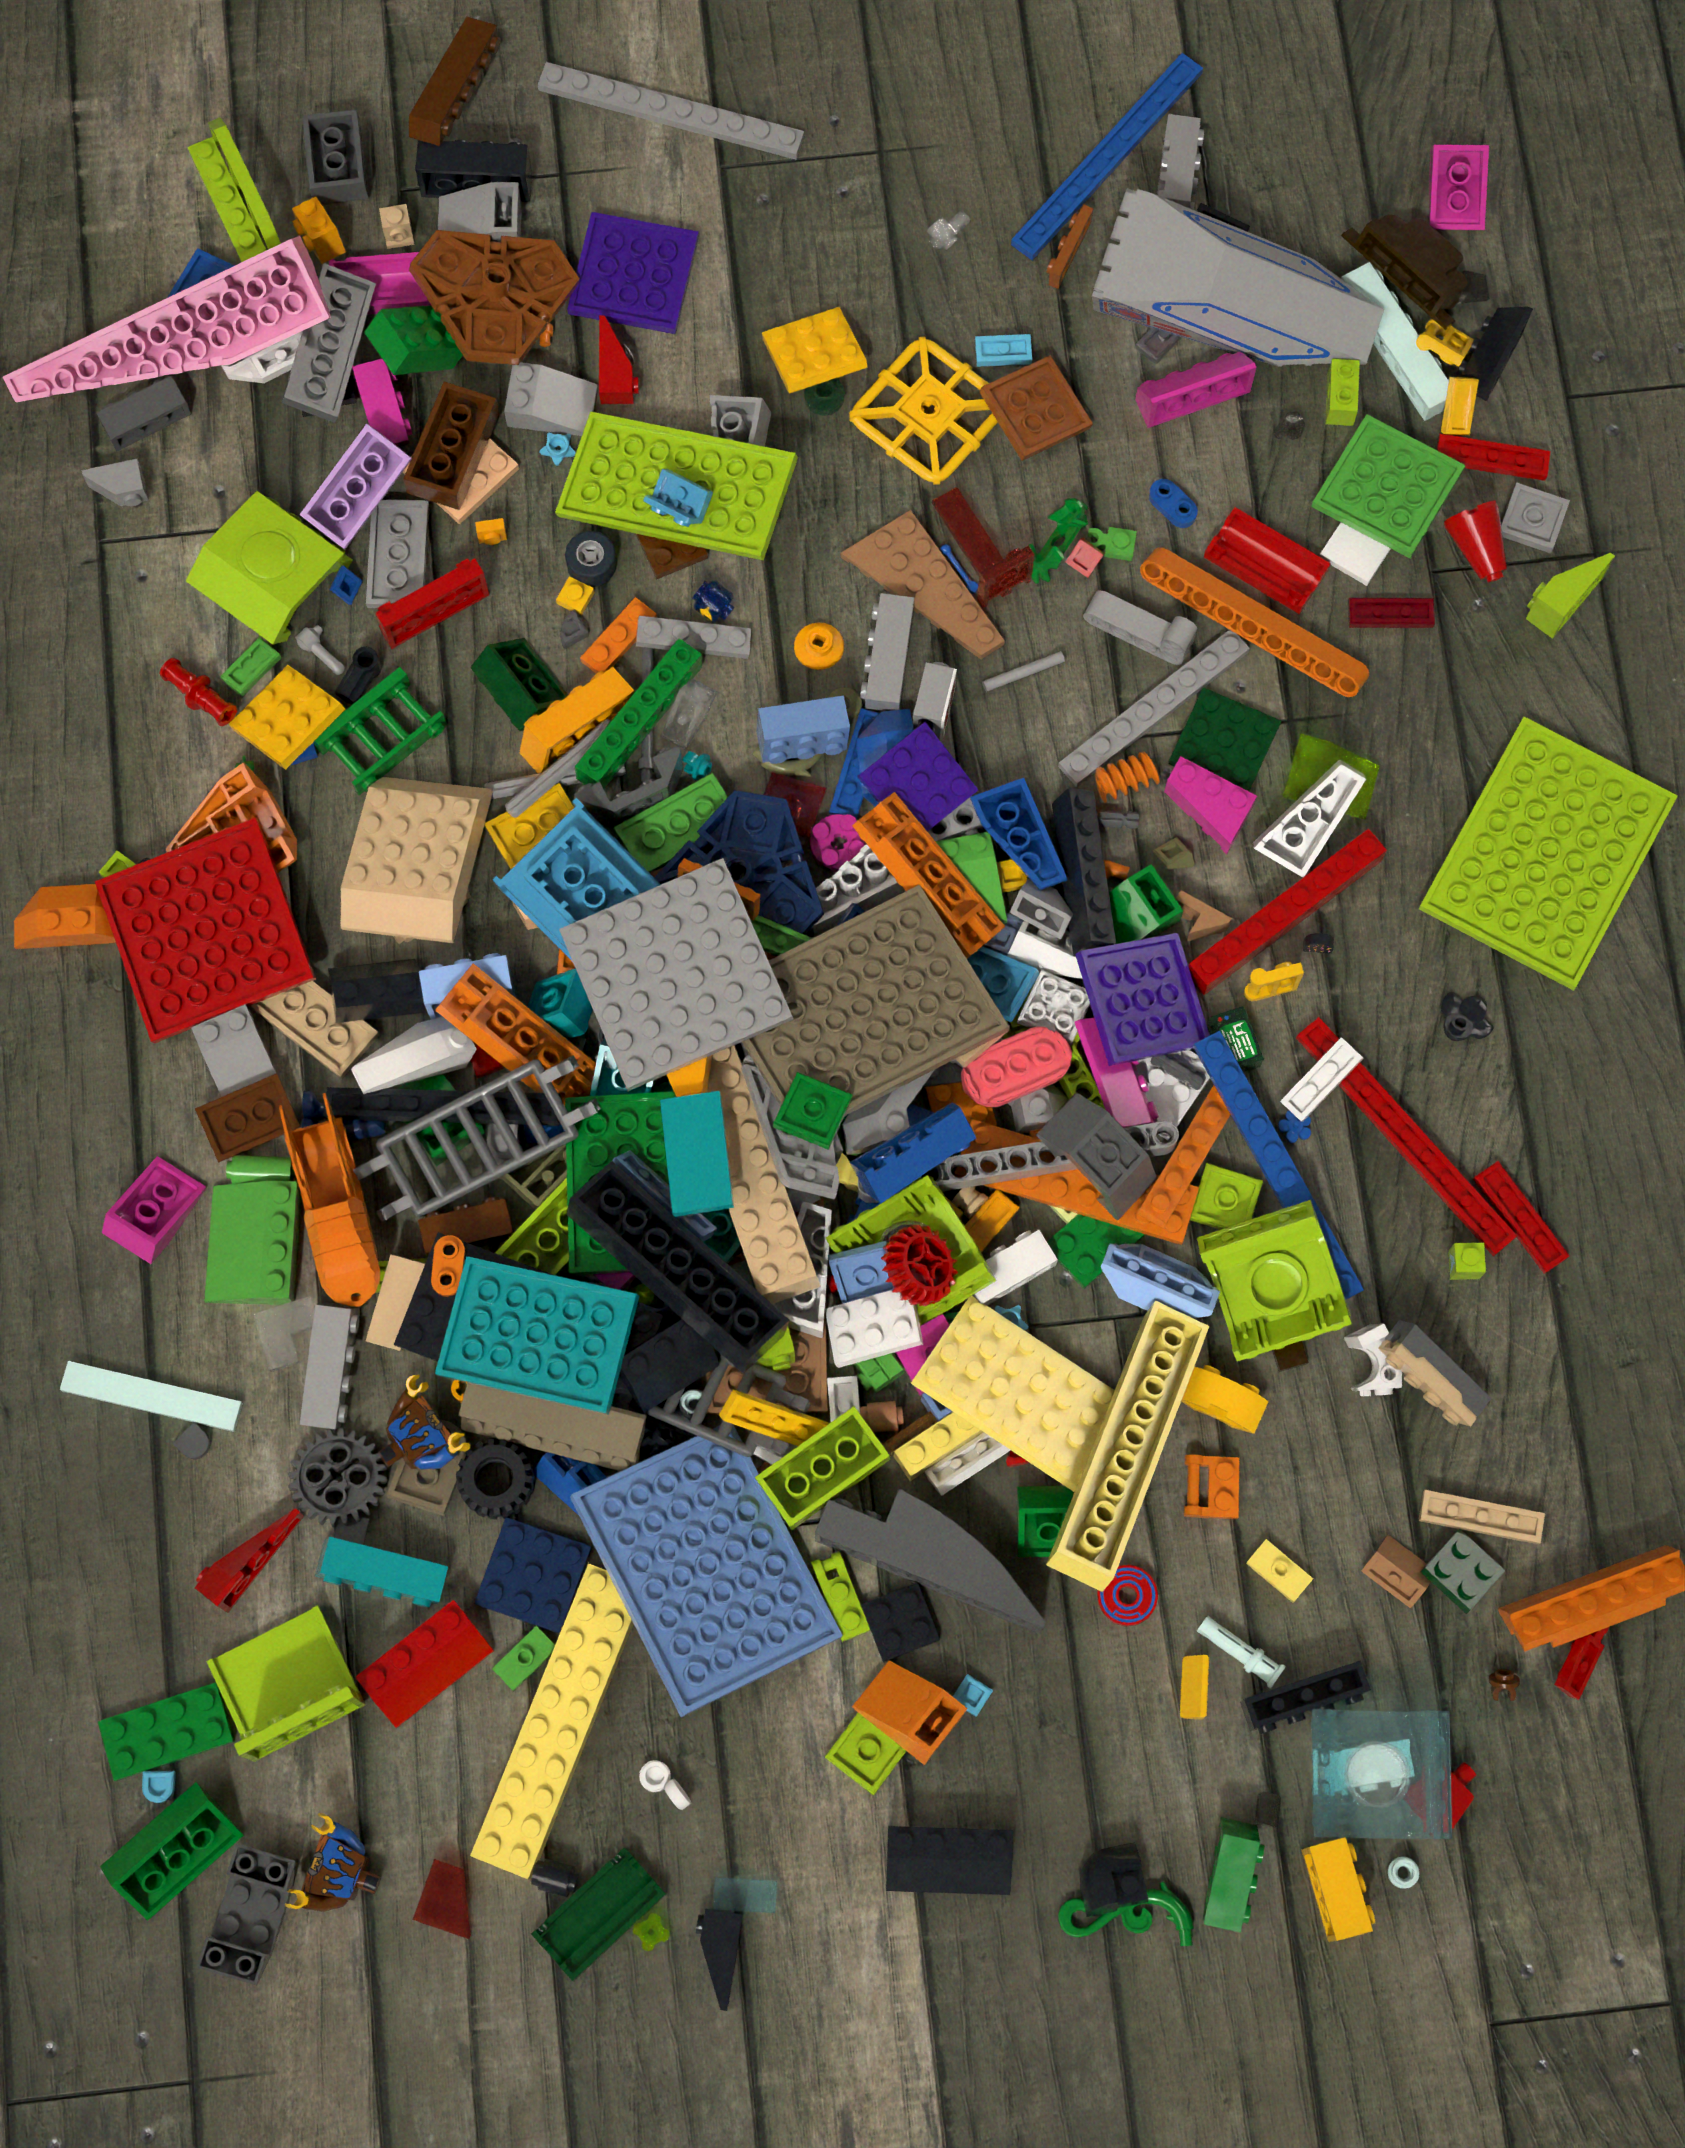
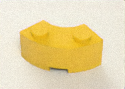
M1204 1365L1203 1369L1194 1366L1181 1401L1194 1411L1209 1415L1231 1428L1254 1434L1269 1402L1258 1395L1260 1390L1248 1383L1240 1385L1220 1375L1221 1372L1218 1369L1209 1365Z

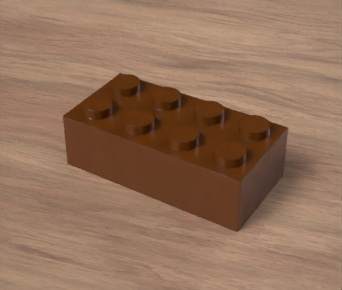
M445 381L443 382L403 478L408 494L460 510L499 415L496 398Z

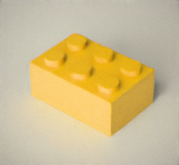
M1346 1837L1301 1849L1328 1942L1372 1932L1371 1924H1375V1917L1371 1906L1365 1905L1362 1893L1366 1892V1886L1361 1873L1356 1874L1353 1862L1357 1861V1856L1352 1842L1347 1843Z

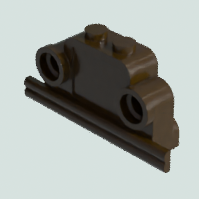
M1388 214L1367 223L1361 234L1354 228H1350L1342 233L1341 236L1444 330L1455 323V320L1444 309H1452L1456 306L1460 295L1468 284L1464 274L1457 270L1463 261V255L1426 221L1415 218L1405 223L1400 217Z

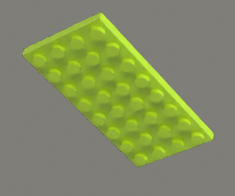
M590 411L555 513L558 517L764 561L798 457L793 452ZM662 469H669L713 492L702 524H690L689 527L680 525L673 521V516L656 513L651 510L652 505L643 501L645 495H653Z

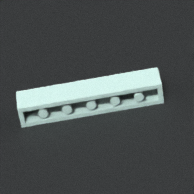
M1369 262L1342 276L1341 279L1384 309L1373 344L1423 420L1426 421L1443 412L1449 379L1443 373L1440 361L1433 357L1429 350L1422 351L1417 347L1416 340L1419 335L1413 328L1412 319L1407 313H1403L1399 307L1396 295L1392 291L1389 292L1385 286L1381 272L1377 269L1375 270Z

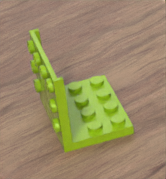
M318 1605L214 1659L206 1661L240 1733L241 1741L234 1744L239 1756L253 1762L366 1705Z

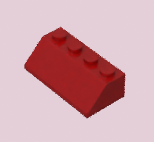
M453 1599L355 1676V1678L397 1729L493 1653L494 1650Z

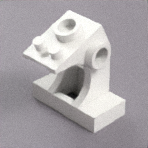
M1369 1324L1344 1337L1348 1348L1360 1349L1366 1352L1373 1365L1370 1376L1365 1381L1351 1387L1352 1391H1360V1396H1371V1390L1375 1391V1395L1393 1394V1388H1402V1371L1391 1367L1385 1361L1386 1356L1378 1349L1389 1334L1385 1324Z

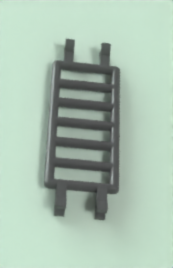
M574 1055L546 1070L539 1060H532L378 1139L376 1146L380 1155L359 1164L353 1171L358 1180L388 1166L403 1196L381 1206L376 1211L381 1222L409 1207L416 1217H422L575 1140L579 1135L575 1123L596 1114L602 1107L597 1098H594L568 1112L551 1081L574 1071L579 1066ZM531 1074H534L564 1129V1132L550 1139L518 1082ZM506 1087L510 1090L538 1142V1145L523 1152L492 1095ZM480 1100L483 1101L513 1158L499 1165L467 1109L468 1106ZM455 1113L487 1171L473 1178L441 1121ZM429 1126L434 1131L461 1181V1184L448 1191L416 1135L417 1132ZM404 1139L436 1197L422 1204L390 1147Z
M661 1323L658 1332L666 1328L668 1325ZM714 1347L719 1366L713 1369L691 1419L674 1413L685 1388L669 1397L663 1408L657 1405L646 1412L650 1416L745 1457H751L757 1446L781 1458L787 1455L791 1449L789 1444L752 1430L746 1442L743 1443L729 1437L734 1424L722 1421L718 1431L702 1425V1421L728 1365L735 1367ZM757 1363L744 1373L737 1391L748 1394L757 1376L772 1383L765 1399L766 1401L774 1404L779 1403L794 1411L807 1414L810 1407L809 1400L784 1391L783 1388L787 1381L784 1375ZM632 1399L630 1407L641 1411L635 1400Z

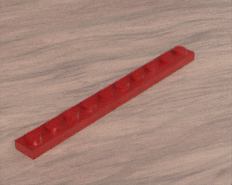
M1320 1017L1296 1036V1039L1317 1062L1339 1040ZM1359 1063L1343 1079L1339 1087L1481 1243H1484V1247L1494 1257L1517 1237L1515 1232L1369 1071Z

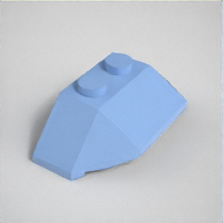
M1109 1244L1101 1264V1269L1118 1298L1147 1311L1156 1300L1193 1319L1211 1316L1220 1293L1216 1287H1212L1208 1279L1195 1267L1143 1244Z

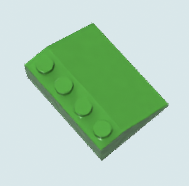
M259 1181L213 1186L205 1303L294 1305L302 1196L297 1181Z

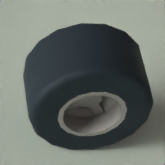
M596 531L581 532L574 536L566 547L565 559L568 573L572 578L588 586L595 587L609 581L615 573L617 559L614 545L604 534Z

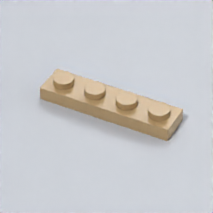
M1424 1490L1419 1521L1540 1544L1545 1513Z

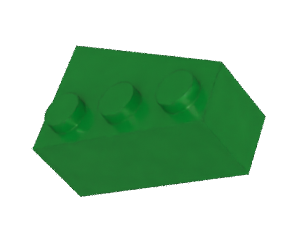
M1221 1817L1219 1824L1221 1833L1218 1847L1215 1846V1861L1207 1888L1203 1923L1204 1925L1241 1933L1242 1924H1248L1250 1919L1251 1905L1247 1904L1249 1893L1254 1894L1256 1891L1258 1875L1254 1874L1256 1863L1261 1864L1265 1845L1260 1844L1257 1825Z

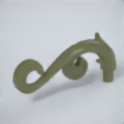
M849 687L835 689L828 698L844 695V699L850 704L847 709L848 719L857 717L862 708V699L857 691ZM758 746L753 751L752 755L762 762L760 748ZM816 754L809 759L786 760L778 764L764 762L761 763V766L771 773L780 776L802 775L810 777L811 773L807 770L820 759L822 754Z

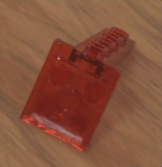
M957 487L932 500V505L979 576L977 600L982 608L988 606V601L998 595L1004 597L1012 593L1011 588L1025 582L1028 584L1031 582L1035 554L1029 545L1023 549L1016 548L1003 559Z

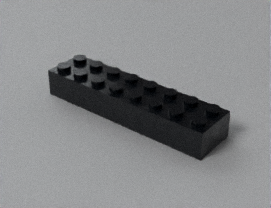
M613 1161L607 1164L570 1198L567 1215L743 1374L785 1335L790 1320Z

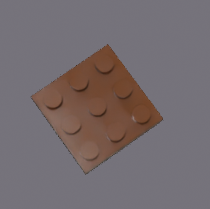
M1051 355L984 385L979 391L1021 461L1085 432L1093 425Z

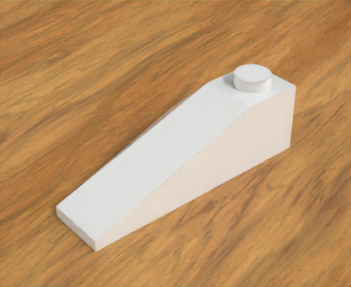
M1023 921L1007 957L1037 968L1038 972H1041L1042 969L1054 975L1082 979L1076 956H1073L1070 932L1066 930L1062 939H1059Z
M444 1017L415 1024L354 1065L351 1070L363 1094L466 1068L477 1049L470 1038Z

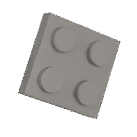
M1516 482L1501 524L1503 537L1551 553L1570 500Z

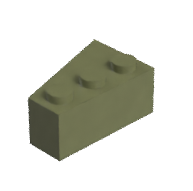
M566 1144L500 1178L536 1210L567 1178Z

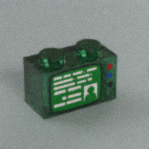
M1244 1006L1211 1016L1207 1027L1209 1035L1219 1030L1221 1031L1243 1073L1261 1067L1264 1058Z

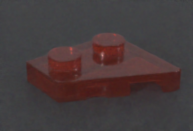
M433 1859L412 1920L470 1939L471 1930L464 1869Z

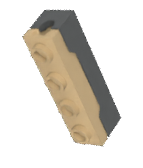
M1399 1320L1385 1338L1386 1340L1378 1348L1386 1356L1385 1361L1394 1369L1401 1370L1406 1375L1404 1379L1414 1388L1421 1389L1425 1393L1423 1398L1431 1405L1439 1407L1443 1411L1442 1416L1448 1422L1456 1426L1460 1423L1471 1427L1476 1417L1480 1415L1491 1400V1397L1416 1324Z

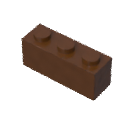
M499 1197L484 1199L482 1204L472 1207L470 1204L458 1205L453 1208V1211L443 1214L441 1211H433L424 1215L423 1219L418 1220L427 1257L438 1232L444 1235L456 1236L461 1241L477 1247L507 1241L514 1233L505 1198L499 1199Z

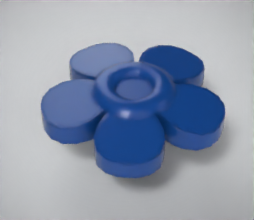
M1289 1110L1285 1114L1286 1120H1280L1278 1123L1279 1131L1287 1132L1285 1139L1290 1143H1295L1298 1140V1136L1302 1140H1307L1311 1135V1130L1307 1128L1311 1123L1309 1116L1301 1122Z

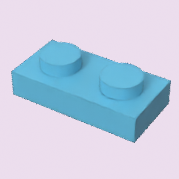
M1031 334L975 336L976 367L1032 364Z

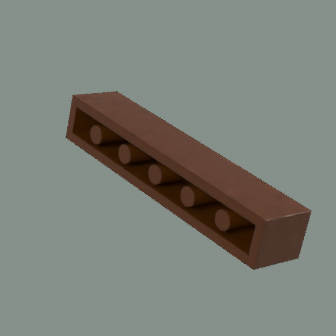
M466 16L409 114L410 138L440 146L445 136H450L453 122L455 119L458 120L460 118L464 103L470 101L473 87L478 86L480 83L482 71L488 69L492 54H496L499 49L500 38L497 37V25Z

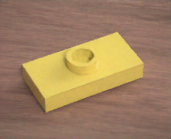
M1267 1539L1246 1562L1248 1566L1292 1603L1295 1602L1313 1580L1310 1575Z

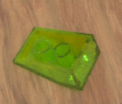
M1300 734L1282 797L1297 801L1340 759L1363 773L1366 778L1344 814L1366 819L1380 766L1330 741Z

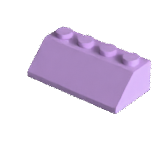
M366 424L305 506L300 516L343 549H346L412 458L376 429Z

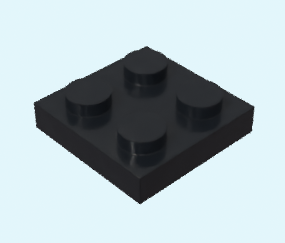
M918 1583L861 1604L883 1663L940 1641Z

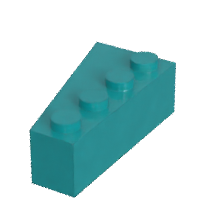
M329 1536L323 1542L315 1577L324 1578L323 1582L341 1586V1583L354 1585L353 1589L371 1593V1590L383 1592V1597L394 1600H401V1596L412 1598V1604L430 1608L431 1603L436 1604L440 1602L448 1566Z

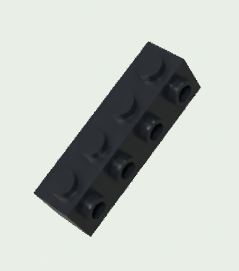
M1357 1661L1245 1698L1240 1701L1249 1730L1258 1729L1259 1734H1264L1277 1729L1275 1723L1287 1720L1288 1724L1291 1725L1305 1720V1713L1316 1710L1317 1715H1321L1335 1710V1703L1345 1700L1348 1706L1363 1701L1362 1694L1371 1691L1361 1661Z

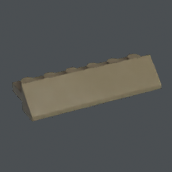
M468 1382L458 1415L462 1417L461 1430L618 1471H623L638 1464L640 1445L644 1437L646 1415L611 1406L609 1415Z

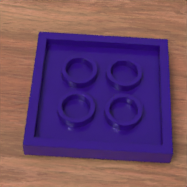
M926 722L922 723L857 776L878 804L895 792L927 832L978 791L974 783Z

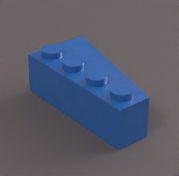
M951 1103L854 1159L850 1164L865 1192L881 1204L923 1174L941 1164L954 1153L967 1149L970 1146V1142L976 1139V1136L961 1107Z

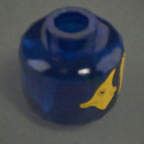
M712 580L709 583L704 581L692 597L695 601L693 608L710 622H716L719 618L725 621L735 608L731 605L734 595L716 580Z

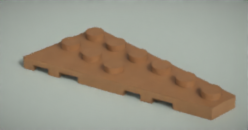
M911 510L840 553V557L848 563L851 562L858 567L861 573L880 583L890 594L914 597V611L916 613H921L935 627L941 628L950 634L957 643L979 659H983L1004 646L1005 640Z

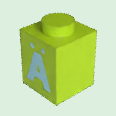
M1454 1243L1448 1250L1450 1280L1480 1279L1486 1273L1484 1243Z

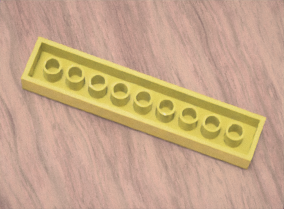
M1156 1300L1144 1315L1047 1561V1566L1101 1592L1114 1579L1208 1332V1325Z
M589 1563L587 1565L470 1855L529 1880L532 1878L536 1862L540 1860L634 1624L607 1570Z

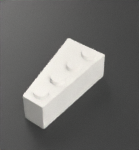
M1339 759L1253 842L1254 849L1304 877L1365 782V775Z

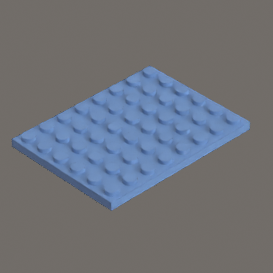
M733 1425L729 1437L741 1441ZM720 1426L713 1428V1430L718 1431ZM699 1436L575 1492L570 1496L680 1717L744 1687L843 1636L778 1510L755 1479L759 1473L751 1458L740 1455Z

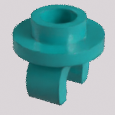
M688 751L682 759L683 762L687 763L684 771L692 774V778L696 781L709 775L712 770L710 756L706 753L698 756L696 753Z

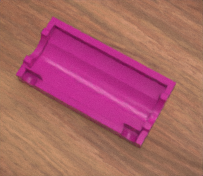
M419 252L349 257L344 261L329 260L330 266L376 283L367 315L377 314L380 309L432 305L409 271L410 263Z

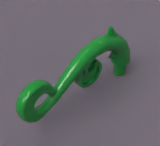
M1165 1882L1160 1883L1161 1890L1146 1889L1148 1902L1141 1904H1154L1165 1908L1171 1914L1166 1915V1919L1173 1922L1175 1930L1179 1931L1180 1946H1192L1191 1930L1194 1929V1925L1187 1906L1167 1887ZM1072 1898L1060 1907L1058 1921L1061 1929L1067 1935L1080 1938L1093 1934L1120 1914L1122 1923L1128 1931L1144 1933L1152 1925V1915L1147 1909L1143 1908L1141 1915L1135 1916L1133 1914L1134 1907L1141 1905L1136 1904L1117 1908L1116 1912L1101 1914L1087 1927L1078 1928L1072 1923V1915L1076 1911L1085 1912L1082 1899Z

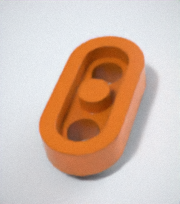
M444 1236L436 1242L434 1247L431 1284L436 1293L444 1297H450L457 1293L465 1262V1247L456 1236ZM446 1246H454L455 1252L452 1255H445L444 1248ZM449 1275L452 1277V1282L446 1286L442 1285L441 1278Z

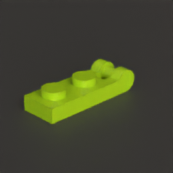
M834 1552L830 1558L822 1561L820 1559L812 1561L811 1565L827 1606L843 1635L840 1637L841 1641L844 1642L869 1632L868 1622L840 1552ZM836 1568L839 1577L828 1581L825 1572Z

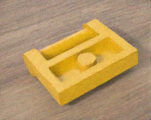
M1431 318L1426 324V331L1418 336L1416 345L1422 351L1429 349L1434 351L1445 363L1455 364L1459 367L1472 346L1474 339L1453 326L1444 330ZM1436 335L1443 336V340L1437 338Z
M1284 962L1276 965L1274 970L1267 972L1261 968L1254 969L1250 975L1251 983L1244 990L1245 998L1249 1001H1258L1297 990L1304 975L1301 962L1296 964Z

